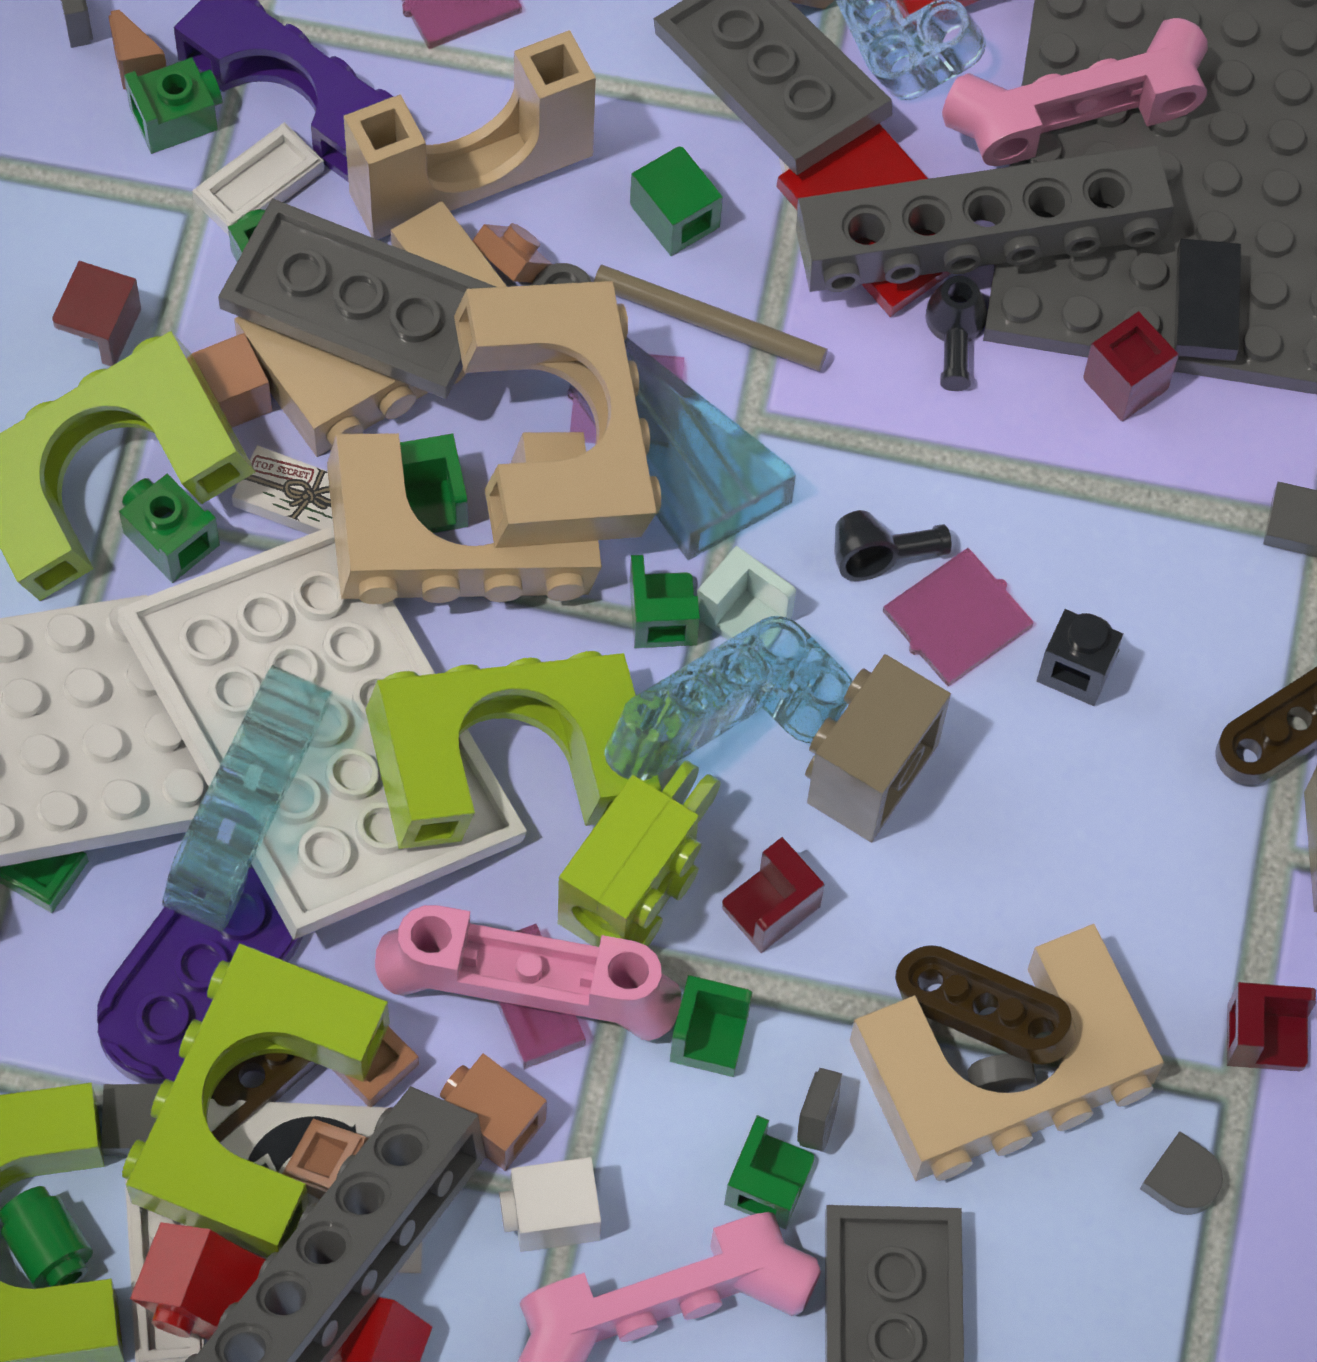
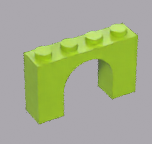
M172 331L163 336H155L142 341L128 357L108 369H99L89 373L79 382L78 387L54 401H46L34 406L27 412L23 420L0 433V549L16 581L39 601L94 569L64 511L62 485L66 470L75 454L97 435L124 427L140 428L154 433L181 484L201 504H204L256 472L192 353Z
M585 651L575 654L568 659L541 662L538 658L529 657L513 661L507 666L482 669L474 664H465L453 667L445 673L418 675L413 671L396 672L382 680H377L365 709L399 849L462 842L475 811L460 755L459 735L469 727L486 720L502 718L519 720L542 730L555 741L568 761L585 826L598 823L632 774L657 790L662 791L624 653L602 655L597 651Z
M239 943L231 962L222 960L216 967L207 991V997L213 1000L203 1021L194 1019L190 1023L179 1050V1057L184 1058V1062L175 1081L165 1079L161 1084L151 1108V1117L156 1118V1121L146 1142L138 1139L131 1147L123 1166L122 1177L127 1179L126 1187L132 1204L186 1226L211 1229L243 1249L268 1258L272 1253L279 1252L297 1229L300 1218L309 1204L306 1183L243 1159L227 1150L218 1142L207 1125L208 1107L215 1088L221 1079L236 1065L249 1058L268 1053L295 1055L364 1082L389 1027L390 1018L388 1002Z
M92 1082L0 1095V1193L12 1184L31 1177L105 1167L104 1156L101 1150L99 1106ZM112 1279L36 1289L15 1287L0 1281V1362H124L118 1296Z

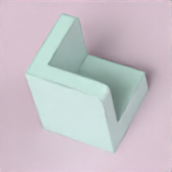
M736 545L697 590L700 621L750 657H757L793 616L796 589L789 582Z

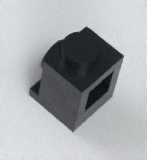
M1064 609L1045 650L1036 682L1095 706L1118 656L1119 646L1124 633L1112 629L1106 620L1090 613L1077 614ZM1060 662L1091 676L1090 680L1059 668L1057 665Z

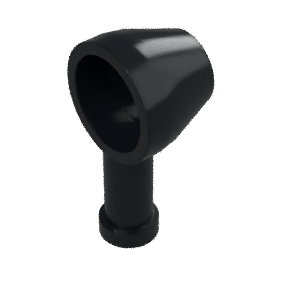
M953 276L941 284L932 293L927 303L925 314L929 330L937 338L944 341L943 372L940 374V385L948 391H963L970 387L971 374L968 372V342L975 339L982 332L987 317L986 302L980 289L972 279L965 276ZM951 297H961L966 299L967 302L958 303L953 301Z
M857 510L841 517L835 525V561L841 576L850 581H866L876 578L890 570L898 559L937 554L938 556L949 555L952 548L951 535L945 524L934 525L932 529L891 535L870 512Z

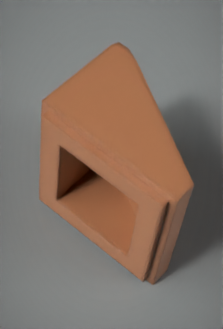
M113 10L110 11L111 15L108 17L123 90H125V74L135 71L137 76H141L167 66L163 50L122 11Z
M313 1119L282 1174L306 1183L307 1193L321 1199L336 1180L343 1162L350 1155H356L368 1138Z

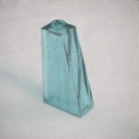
M626 338L624 343L628 361L633 360L636 363L639 374V391L635 398L639 418L646 419L650 432V449L646 455L650 476L657 477L661 489V508L656 516L687 561L791 504L796 474L790 465L633 341ZM569 383V392L596 429L590 406L582 394Z

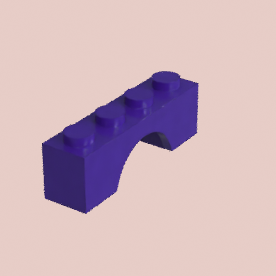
M200 0L173 27L178 60L183 61L192 57L200 73L210 69L222 92L246 83L272 82L287 86L301 94L315 111L311 123L313 151L324 161L326 167L349 182L344 115L394 96L383 89L374 90L360 80L344 60L336 56L329 58L311 45L307 36L299 28L292 24L284 26L267 14L258 0Z

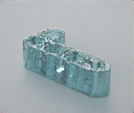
M836 0L867 67L885 89L897 99L911 100L922 96L971 68L981 59L985 52L986 38L984 32L964 6L956 0H936L910 15L903 0ZM886 10L879 21L869 25L870 20L875 14ZM961 27L955 38L943 42L947 33L952 29ZM909 57L906 64L900 70L891 72L896 62L902 58Z
M783 616L764 618L631 698L625 704L604 751L606 762L614 772L623 778L629 779L633 774L643 781L650 779L762 709L796 740L811 743L827 718L830 717L837 722L848 705L844 702V696L852 683V678L798 623Z
M275 665L270 667L177 850L168 874L162 906L220 932L225 930L244 890L251 864L324 718L333 695L332 690Z

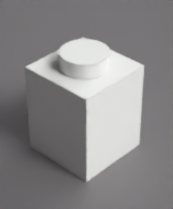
M591 1157L511 1168V1190L499 1192L504 1233L517 1231L520 1252L600 1241L601 1217Z

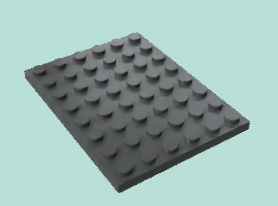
M1034 0L1021 86L1032 84L1037 79L1048 74L1066 75L1088 69L1093 64L1104 59L1122 60L1144 54L1164 20L1181 18L1199 26L1207 39L1208 50L1197 69L1207 89V96L1200 106L1187 115L1148 127L1137 107L1042 133L1036 157L1009 164V167L1158 145L1174 209L1167 238L1158 239L1147 246L1130 247L1125 244L1099 248L1084 256H1071L1066 253L1039 257L1035 261L1024 265H1011L1007 262L994 264L983 341L1088 358L1091 344L1139 311L1174 348L1177 249L1180 239L1241 244L1239 351L1235 361L1178 356L1174 372L1317 395V0ZM1095 203L1100 208H1114L1107 203ZM1035 212L1040 217H1055L1048 212Z

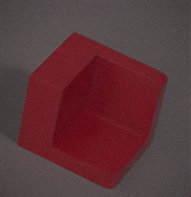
M79 260L52 316L54 327L58 330L98 342L102 364L113 366L118 362L141 311L136 278Z
M1138 311L1091 344L1083 379L1117 418L1123 422L1168 390L1179 354Z
M781 837L762 852L760 871L723 899L722 909L757 950L762 953L821 907L825 884L790 844Z
M1238 982L1227 1004V1066L1303 1071L1308 1063V1017L1316 1004V989L1311 987Z

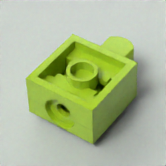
M688 760L680 765L662 792L632 774L560 874L558 882L557 924L592 946L599 947L602 935L632 940L649 946L662 925L663 918L658 916L670 897L678 901L681 900L698 874L699 867L694 865V861L702 846V843L697 841L698 823L714 802L721 781L711 774L705 775L686 799L699 772V767Z

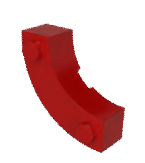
M160 1222L130 1299L154 1313L151 1323L155 1327L179 1337L189 1338L191 1333L209 1340L217 1330L225 1310L231 1304L239 1302L257 1280L260 1269L266 1259L243 1249L211 1229ZM379 1297L330 1362H420L433 1326L397 1301Z

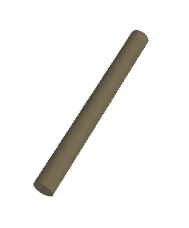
M603 264L600 265L596 273L594 282L613 281L616 296L817 371L821 370L826 359L828 348Z

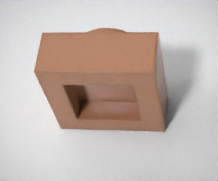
M511 223L509 226L484 224L472 240L488 260L515 282L532 283L539 272L545 267L552 265L548 259L537 251L541 245L538 239L529 231L514 223Z
M388 1027L364 1082L337 1071H332L367 1106L373 1107L419 1065V1057Z

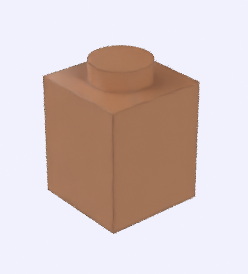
M245 333L192 353L232 428L272 412L269 382Z
M484 1053L470 1069L465 1065L457 1068L440 1092V1097L443 1100L478 1114L486 1157L504 1171L509 1168L546 1122L547 1100Z

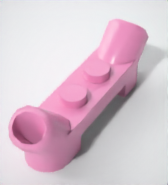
M1173 18L1162 22L1148 50L1144 54L1122 60L1104 59L1093 64L1088 69L1066 75L1048 74L1037 79L1032 84L1007 90L971 73H967L957 77L945 100L942 117L946 127L975 139L982 160L988 166H1003L1036 157L1042 133L1137 107L1147 127L1170 121L1195 110L1204 102L1207 96V89L1197 69L1208 50V42L1203 31L1195 23L1186 19Z
M424 905L413 909L402 919L398 929L388 931L381 937L376 949L375 969L377 976L385 989L395 995L404 996L426 989H434L615 1022L641 1040L646 1041L660 1038L674 1027L681 1004V989L679 985L661 973V963L656 953L647 945L632 940L602 935L600 945L597 947L470 923L471 911L445 906Z
M765 1212L747 1216L713 1228L710 1245L713 1257L597 1297H593L585 1273L557 1281L528 1294L519 1304L531 1335L517 1362H586L596 1342L618 1335L621 1342L642 1338L658 1328L657 1321L680 1313L683 1314L686 1320L708 1315L723 1305L721 1299L738 1293H743L793 1316L804 1311L819 1279L821 1269L817 1258L785 1244L774 1213Z

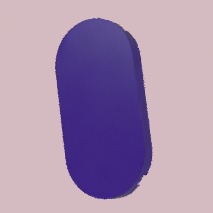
M237 852V856H227L222 859L218 856L197 866L186 877L103 989L97 1004V1033L107 1059L125 1077L140 1084H162L165 1079L175 1081L184 1062V1058L179 1057L183 1037L194 1019L203 1021L213 1000L207 997L213 973L222 960L231 962L239 943L286 962H289L297 951L303 936L293 940L245 852Z

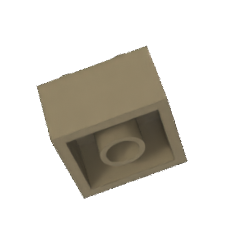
M887 654L883 655L872 672L862 668L844 696V702L849 704L837 722L830 717L827 718L811 742L809 751L815 755L805 771V776L811 779L807 804L872 843L938 747L951 693Z

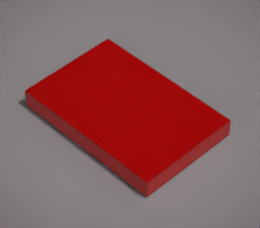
M879 123L800 174L796 175L791 169H788L778 176L776 187L797 210L798 198L928 178ZM926 229L914 231L923 236L935 235L934 232ZM860 238L854 240L855 242L862 245H871L876 243L875 241L867 238ZM940 272L920 275L905 283L880 281L861 285L887 315L891 317L951 275V273Z

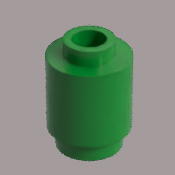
M37 1186L20 1193L0 1210V1220L4 1226L1 1229V1235L35 1289L74 1284L86 1275L88 1268L85 1264L92 1257L93 1249L59 1196H51L46 1187Z

